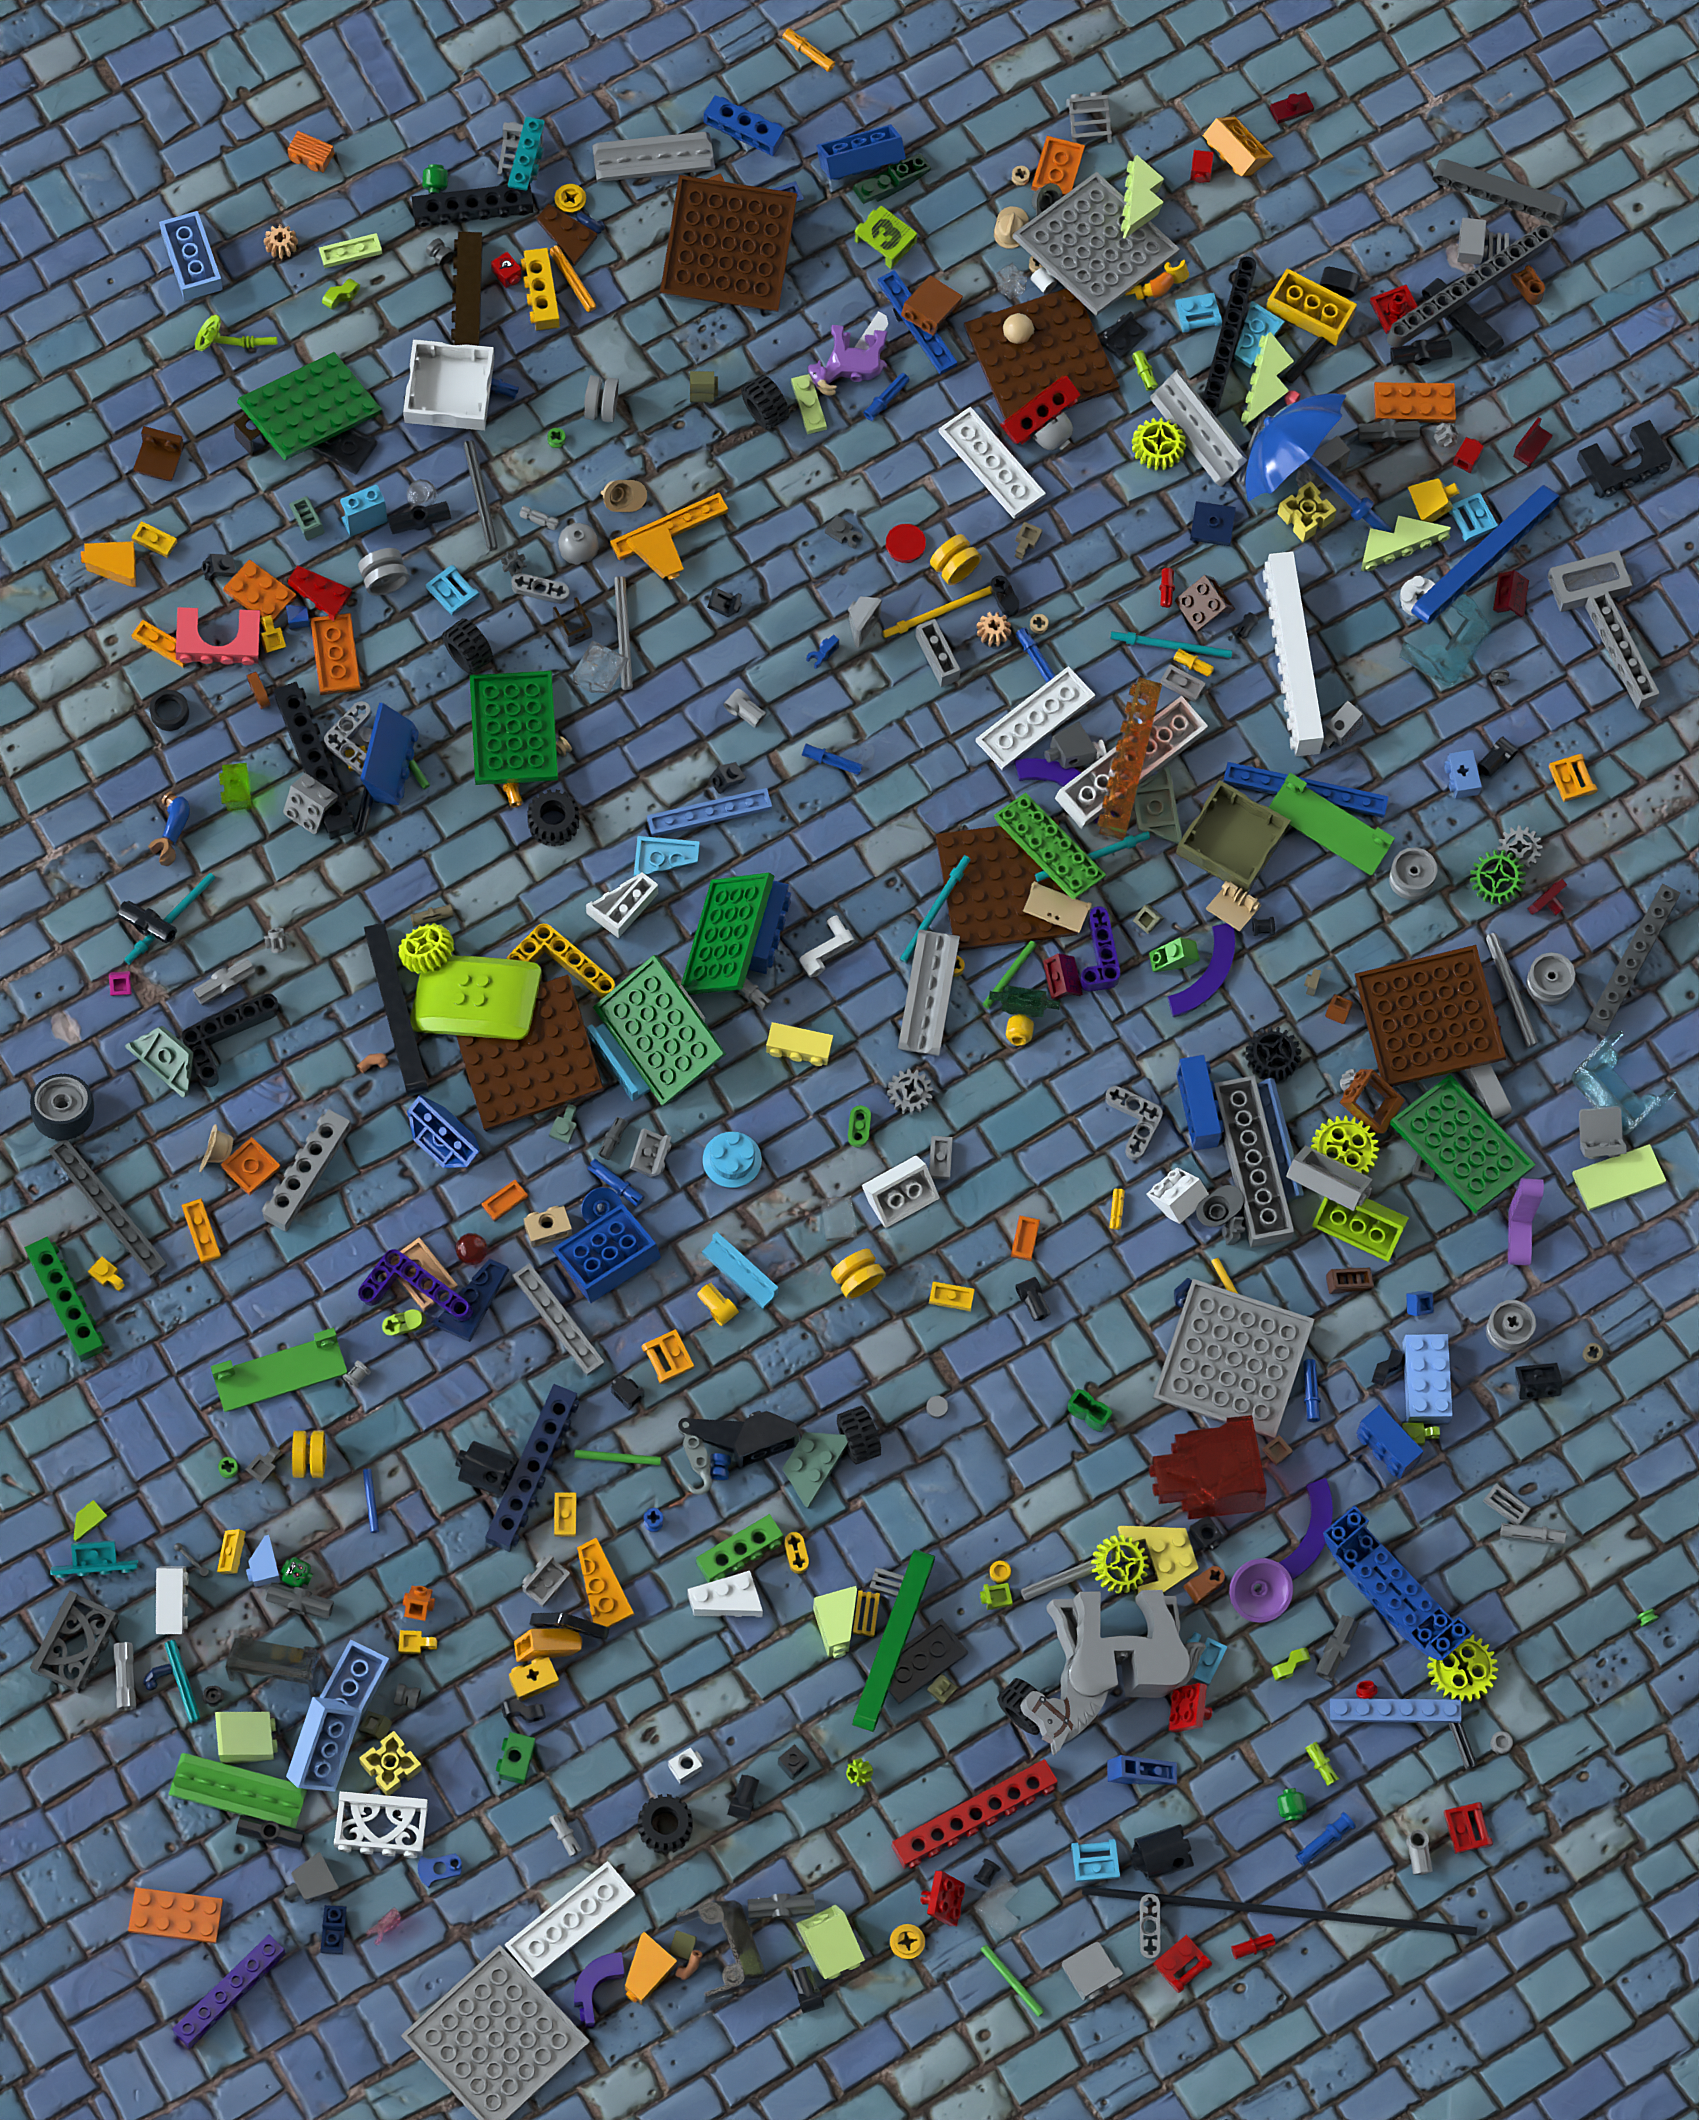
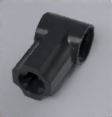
M1502 736L1493 745L1491 751L1478 763V767L1484 775L1491 777L1504 763L1510 762L1519 749Z
M1036 1277L1015 1285L1020 1300L1025 1302L1034 1322L1043 1320L1051 1314L1042 1296V1289Z
M741 1775L735 1797H732L727 1815L749 1821L754 1805L753 1800L759 1784L758 1779L749 1775Z
M804 1966L792 1971L803 2014L825 2007L810 1966Z

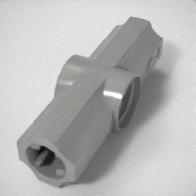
M245 958L228 969L222 968L216 971L211 976V979L194 988L193 993L198 1002L203 1006L220 995L226 996L232 993L240 983L254 976L256 971L251 962Z

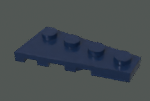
M489 1259L472 1277V1281L466 1288L463 1287L458 1293L459 1296L472 1306V1316L468 1320L461 1321L443 1309L444 1312L434 1319L432 1325L470 1342L508 1274L509 1267ZM460 1305L457 1309V1314L464 1313L466 1305Z

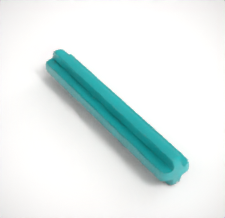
M175 1640L167 1641L165 1648L189 1722H197L200 1720V1715Z

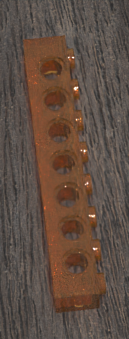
M1138 677L1136 683L1131 684L1129 695L1132 698L1131 702H1127L1124 712L1128 715L1126 721H1122L1120 728L1123 736L1122 740L1118 739L1115 751H1118V756L1113 759L1111 770H1114L1113 777L1109 776L1106 786L1109 789L1108 796H1104L1102 807L1105 810L1104 814H1100L1097 826H1100L1099 834L1123 840L1127 833L1162 683ZM1138 699H1143L1147 705L1140 704ZM1133 718H1139L1142 723H1136ZM1129 737H1135L1138 742H1132ZM1124 755H1130L1133 761L1126 760ZM1120 774H1126L1129 779H1122ZM1119 792L1123 794L1124 798H1118L1115 795V793ZM1111 811L1117 812L1120 817L1112 816Z

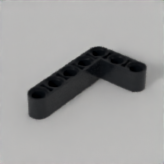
M273 994L259 996L192 1025L182 1032L183 1044L193 1052L192 1065L203 1086L214 1087L219 1081L216 1065L207 1046L277 1016L279 1006L277 998ZM268 1003L274 1004L271 1009L264 1008ZM250 1011L255 1013L252 1017L245 1016ZM228 1020L236 1021L231 1026L225 1024ZM210 1028L216 1029L213 1034L206 1033ZM192 1036L197 1038L194 1042L187 1041ZM197 1055H205V1058L202 1060L195 1059ZM207 1072L214 1074L211 1078L203 1077Z

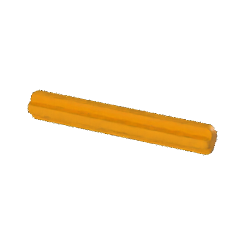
M557 245L552 247L550 255L586 311L591 312L595 310L596 303L560 247Z

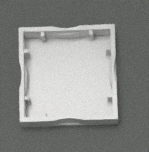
M413 340L410 359V380L406 388L403 410L404 422L485 431L494 366V347L448 345L442 342Z

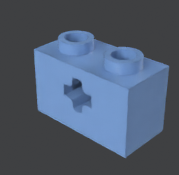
M1473 750L1449 753L1447 761L1444 762L1446 774L1449 773L1451 779L1449 780L1450 792H1454L1455 799L1479 795L1482 786Z

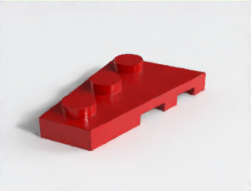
M298 565L288 579V585L305 599L309 598L315 603V607L320 611L326 612L333 622L352 595L351 588Z

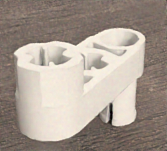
M837 915L827 920V925H829L835 937L805 953L799 959L810 978L820 975L826 969L822 963L823 961L843 951L855 942L852 934L848 929H845Z

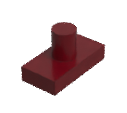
M1307 92L1298 95L1295 93L1290 94L1287 99L1270 104V110L1277 124L1314 112V106Z
M1563 879L1555 882L1527 908L1529 912L1533 915L1547 905L1555 916L1560 913L1565 907L1555 896L1567 886L1566 882Z

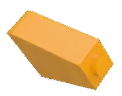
M666 524L626 540L627 545L662 579L667 577L669 580L675 579L684 570Z
M134 541L84 544V551H81V563H85L87 571L130 587H136Z
M566 1628L530 1629L514 1641L516 1662L532 1661L538 1657L556 1658L572 1656L581 1650L582 1637L578 1632Z
M645 1932L640 1936L625 1984V1991H627L625 1995L632 2002L636 2003L638 2001L641 2005L677 1966V1960Z

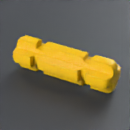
M1116 1188L1113 1191L1110 1228L1119 1230L1122 1223L1125 1195L1123 1189Z

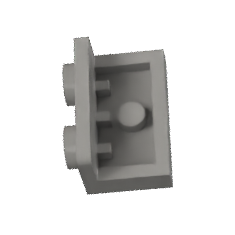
M645 1128L642 1129L629 1168L650 1178L661 1174L665 1168V1156L671 1149V1136H661Z
M551 1554L547 1558L543 1557L536 1565L537 1570L533 1574L529 1573L522 1582L524 1584L522 1586L523 1592L541 1607L546 1605L571 1576V1573L557 1563Z

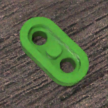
M856 1106L850 1112L848 1142L856 1148L865 1146L869 1139L871 1112L865 1106ZM863 1116L864 1119L859 1121L856 1117ZM860 1135L862 1139L856 1140L854 1137Z

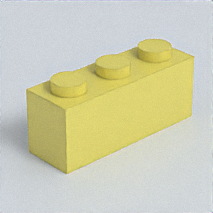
M772 1022L766 1044V1052L774 1057H790L791 1060L796 1062L808 1061L815 1066L828 1065L833 1035Z

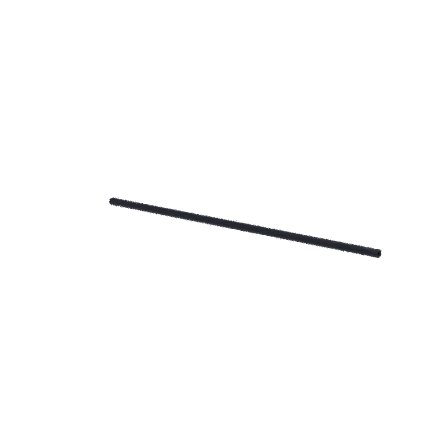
M1082 1886V1895L1140 1901L1143 1896L1153 1894L1158 1897L1160 1903L1477 1935V1927Z

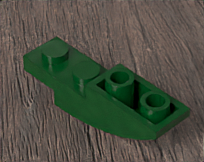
M919 153L897 164L888 166L886 172L855 184L853 190L863 204L875 199L879 202L917 181L929 172L931 167L923 155Z

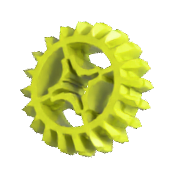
M1153 417L1151 423L1146 420L1144 426H1138V431L1135 430L1134 438H1132V451L1135 452V458L1140 459L1141 465L1147 463L1148 469L1152 465L1155 466V470H1158L1159 466L1165 470L1167 465L1172 468L1174 462H1180V457L1184 456V450L1186 449V444L1184 443L1186 438L1182 435V429H1177V423L1170 425V419L1167 422H1163L1162 417L1156 422ZM1158 439H1160V444H1161L1159 449H1158V444H1157V443H1158Z
M427 923L424 927L419 925L418 929H412V933L406 934V938L401 940L402 944L398 946L399 957L403 965L411 972L415 971L419 974L423 971L426 974L428 970L434 971L436 967L441 968V964L447 963V958L452 957L451 952L454 951V940L449 930L443 927L442 924L437 925L433 923L429 925Z
M1114 1535L1110 1537V1540L1104 1539L1103 1545H1097L1099 1552H1093V1556L1097 1559L1092 1560L1091 1564L1096 1565L1092 1572H1098L1099 1574L1095 1580H1103L1101 1587L1108 1585L1109 1592L1115 1589V1592L1119 1594L1122 1590L1124 1593L1130 1592V1588L1135 1590L1137 1589V1584L1143 1583L1141 1577L1148 1575L1143 1571V1569L1149 1568L1148 1564H1144V1560H1147L1148 1556H1142L1141 1553L1145 1549H1138V1541L1132 1544V1537H1127L1125 1540L1124 1535H1119L1118 1539ZM1121 1548L1127 1550L1132 1558L1126 1557ZM1112 1549L1111 1561L1106 1564V1557ZM1120 1561H1122V1563H1123V1562H1128L1127 1564H1124V1565L1121 1566V1567H1118V1566L1113 1567V1566H1112V1565H1114V1564H1117V1563L1120 1562ZM1134 1564L1133 1574L1128 1579L1129 1567ZM1108 1571H1113L1120 1581L1112 1578Z

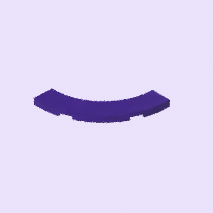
M1025 758L1014 761L1019 781L1049 780L1064 787L1081 774L1075 768H1062L1058 761L1049 763L1046 759ZM1108 808L1093 820L1094 824L1114 820L1115 816L1112 808Z
M1229 924L1212 926L1214 940L1213 955L1204 974L1189 988L1168 996L1167 999L1172 1017L1184 1015L1195 1010L1198 1006L1209 1000L1224 983L1231 968L1235 951L1234 928Z
M1326 1478L1306 1485L1311 1509L1307 1533L1296 1550L1279 1562L1288 1571L1292 1581L1303 1574L1315 1562L1326 1544L1323 1532L1331 1526L1333 1515L1332 1496Z

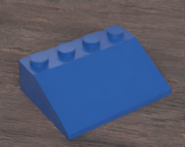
M379 703L360 779L375 802L399 805L400 799L404 797V783L409 777L408 766L414 757L413 746L414 742L418 740L419 731L411 720L384 703Z
M623 1203L552 1249L576 1286L590 1303L596 1301L661 1258L655 1241Z

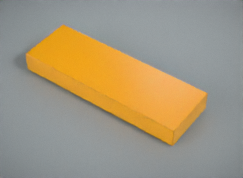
M142 620L131 637L183 668L186 663L176 660V639Z
M202 1198L182 1204L181 1206L201 1264L221 1258V1253Z

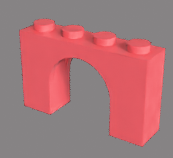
M178 607L176 660H180L182 663L198 661L204 664H211L212 662H221L225 665L242 663L243 665L258 664L260 610H239V630L236 638L227 645L212 646L204 642L199 636L198 608Z

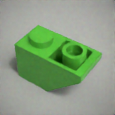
M1178 938L1149 952L1153 972L1185 968L1200 961L1196 941Z

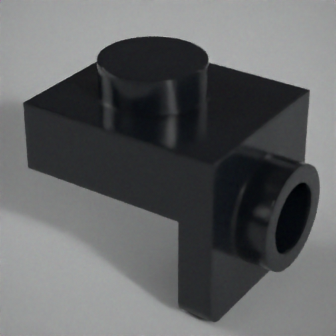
M210 554L202 562V572L204 573L205 580L210 581L214 576L233 577L236 574L233 555Z
M714 588L707 608L730 617L739 612L742 606V602H740L742 595L737 593L733 596L718 588Z
M736 762L718 766L709 777L718 794L723 793L729 786L743 783L746 779Z

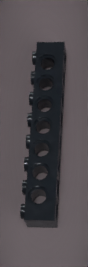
M296 681L273 689L275 700L303 772L338 795L337 801L325 811L322 819L329 839L331 840L353 832L352 824H355L352 812H347L345 807L348 806L345 794H340L339 788H341L339 778L338 776H333L332 770H334L332 760L331 758H326L327 748L324 740H319L318 735L321 733L318 724H313L311 717H314L310 705L306 706L304 700L307 697L303 687L299 688ZM293 704L299 705L296 709L290 708ZM299 722L306 723V725L302 727L297 726ZM305 740L313 741L311 744L303 743ZM314 757L320 758L318 762L310 761ZM320 775L327 776L324 780L317 779ZM333 811H340V812H341V813H340L339 815H337V816H333V815L331 814Z

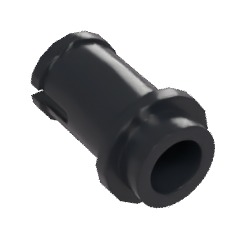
M1251 612L1244 615V620L1235 631V634L1238 637L1242 636V639H1246L1252 628L1258 625L1257 621L1259 618Z

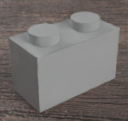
M1462 218L1457 262L1481 265L1482 258H1486L1488 246L1484 245V241L1488 240L1489 228H1486V220Z

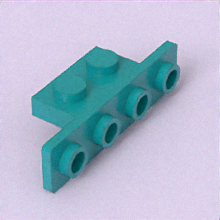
M525 117L508 187L526 191L529 182L532 183L533 177H537L539 172L537 162L538 159H542L544 148L541 147L544 120Z
M115 1540L71 1544L73 1565L51 1567L50 1574L56 1575V1578H65L69 1574L78 1573V1576L91 1575V1572H99L102 1575L113 1573L112 1570H121L122 1573H129L138 1568L139 1561H117Z

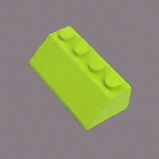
M1324 1197L1312 1227L1389 1262L1409 1217L1370 1199H1366L1362 1206L1358 1205L1353 1211Z

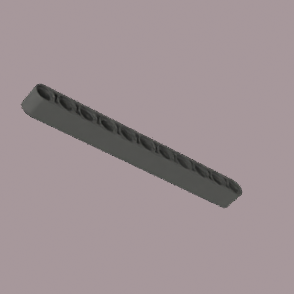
M1548 225L1538 226L1394 322L1387 336L1389 345L1392 347L1403 346L1546 250L1553 237V229Z

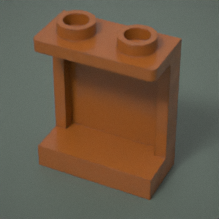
M930 275L904 302L901 316L934 336L942 321L951 312L956 313L959 310L963 296Z

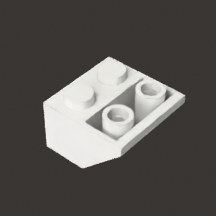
M1179 1168L1169 1172L1168 1176L1155 1184L1147 1193V1196L1169 1219L1179 1224L1196 1210L1200 1201L1209 1195L1199 1178Z

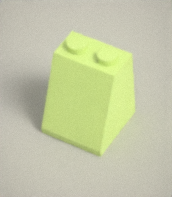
M856 1586L814 1598L813 1610L828 1657L840 1658L845 1656L846 1652H849L857 1595Z
M215 1712L218 1752L221 1763L230 1765L275 1760L274 1753H278L277 1739L273 1740L272 1732L276 1731L275 1718H271L270 1712Z
M833 1905L796 1923L818 1971L824 1979H834L841 1975V1971L855 1969L861 1965L860 1962L865 1960L845 1913L837 1905Z

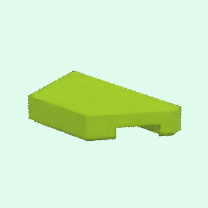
M94 1500L76 1513L73 1538L76 1543L108 1518Z

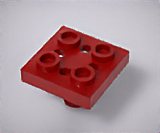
M1407 285L1371 297L1369 301L1386 334H1389L1394 322L1418 307Z
M1197 1683L1173 1689L1168 1731L1176 1733L1203 1727V1720H1210L1212 1708L1205 1706L1206 1684Z
M935 1871L932 1890L922 1891L921 1895H926L927 1897H920V1901L923 1905L929 1904L928 1915L948 1926L957 1927L958 1919L961 1915L962 1899L965 1895V1883L943 1871Z

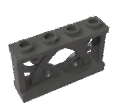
M69 1591L30 1666L31 1672L79 1694L81 1689H85L90 1679L88 1675L91 1669H96L100 1660L98 1656L101 1650L105 1651L110 1640L108 1637L111 1631L114 1632L118 1627L119 1619L117 1612L79 1596L73 1591ZM80 1604L92 1611L84 1616L76 1608V1605ZM100 1614L105 1617L106 1623L102 1628H97L96 1624L100 1620H93L90 1624L88 1620L92 1616ZM69 1621H73L74 1625L79 1621L75 1628L69 1629L67 1627ZM83 1627L87 1637L88 1648L67 1657V1647L63 1640L60 1639L61 1634L71 1635ZM94 1635H99V1637H98V1639H97V1641H96V1643H95V1637H94ZM54 1648H62V1657H59L60 1652L58 1654L53 1652ZM87 1659L86 1662H85V1664H84V1666H83V1664L81 1663V1661ZM45 1665L59 1666V1675L44 1669ZM68 1665V1670L71 1674L74 1668H78L80 1671L78 1677L72 1680L67 1679L63 1673L64 1666Z

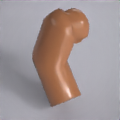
M383 1053L369 1054L357 1065V1068L362 1073H365L375 1064H378L381 1068L386 1067L389 1064V1060Z
M693 1950L687 1967L678 1966L675 1975L682 1978V1980H687L698 1969L702 1953L698 1950Z

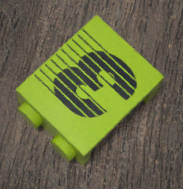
M880 206L877 210L871 211L864 223H860L856 227L855 242L859 243L863 239L886 257L885 265L892 269L917 243V232L883 206Z

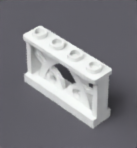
M340 1791L334 1847L338 1848L340 1852L347 1853L351 1852V1850H360L362 1854L382 1852L384 1856H395V1854H404L406 1858L422 1856L428 1800ZM345 1805L351 1806L354 1819L343 1822ZM365 1808L372 1809L371 1815L361 1818V1815H367L364 1813ZM380 1809H386L388 1819L398 1826L387 1835L378 1838L367 1828L364 1822L373 1820L378 1815ZM394 1811H401V1815L398 1818L402 1819V1821L392 1816ZM415 1812H421L419 1829L410 1824ZM356 1824L357 1827L352 1828L349 1834L356 1833V1839L347 1840L343 1836V1830L348 1825ZM406 1828L412 1830L417 1836L415 1843L409 1846L402 1843L403 1838L407 1837L410 1839L409 1834L405 1832ZM365 1837L369 1842H363L362 1840ZM393 1840L396 1841V1844H389Z

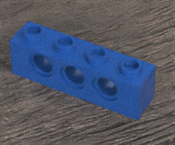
M715 95L704 112L705 124L771 156H774L784 140L785 128L780 124L772 123L760 114L751 113L745 107L737 106L724 97L720 98Z

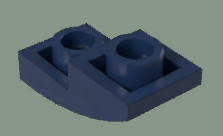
M324 1906L321 1953L343 1955L346 1906Z

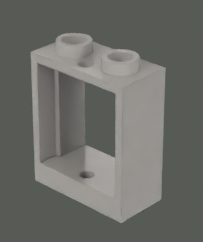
M1337 435L1317 449L1313 456L1332 474L1336 475L1346 468L1350 449ZM1306 463L1298 468L1296 481L1300 488L1310 481L1317 488L1325 483Z

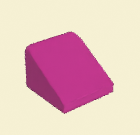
M130 971L109 973L110 996L132 994Z

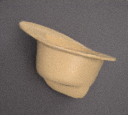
M1010 206L1000 211L994 229V238L1001 247L1014 249L1020 246L1013 239V234L1029 222V218L1024 210Z
M614 480L606 484L604 490L601 491L605 506L614 512L637 511L642 508L647 499L645 486L635 480Z
M214 1124L208 1148L199 1172H202L206 1163H221L231 1154L233 1137L218 1131L217 1124Z

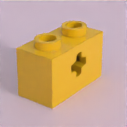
M538 1657L532 1660V1664L523 1667V1665H520L511 1670L509 1680L518 1700L524 1701L559 1686V1679L549 1657ZM533 1674L537 1677V1680L533 1681L529 1675Z

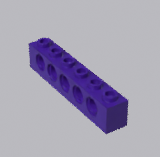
M268 1934L172 2028L174 2034L191 2049L286 1955L284 1948Z

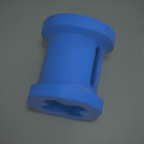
M650 1508L644 1514V1526L648 1531L658 1532L663 1527V1514L657 1508ZM651 1517H656V1523L651 1522Z

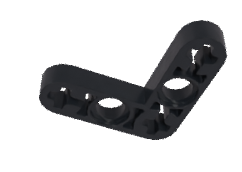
M559 1612L532 1613L529 1623L531 1626L543 1629L566 1628L603 1640H607L610 1629L606 1626Z

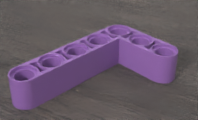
M1521 1178L1510 1204L1508 1216L1509 1265L1530 1266L1532 1221L1543 1197V1179Z

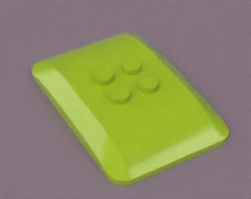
M452 955V957L447 958V963L441 964V968L436 967L434 971L428 970L426 974L423 971L420 973L410 1015L412 1029L415 1032L521 1040L528 1035L542 970L537 963Z

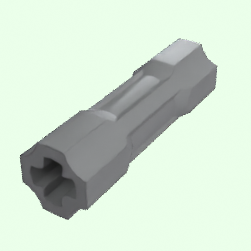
M129 1642L114 1644V1660L116 1663L117 1708L120 1711L136 1709V1695L133 1676V1645Z

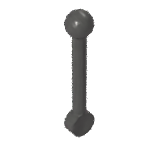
M181 1543L174 1545V1549L180 1551L200 1571L202 1577L208 1575V1569L202 1568L183 1549Z

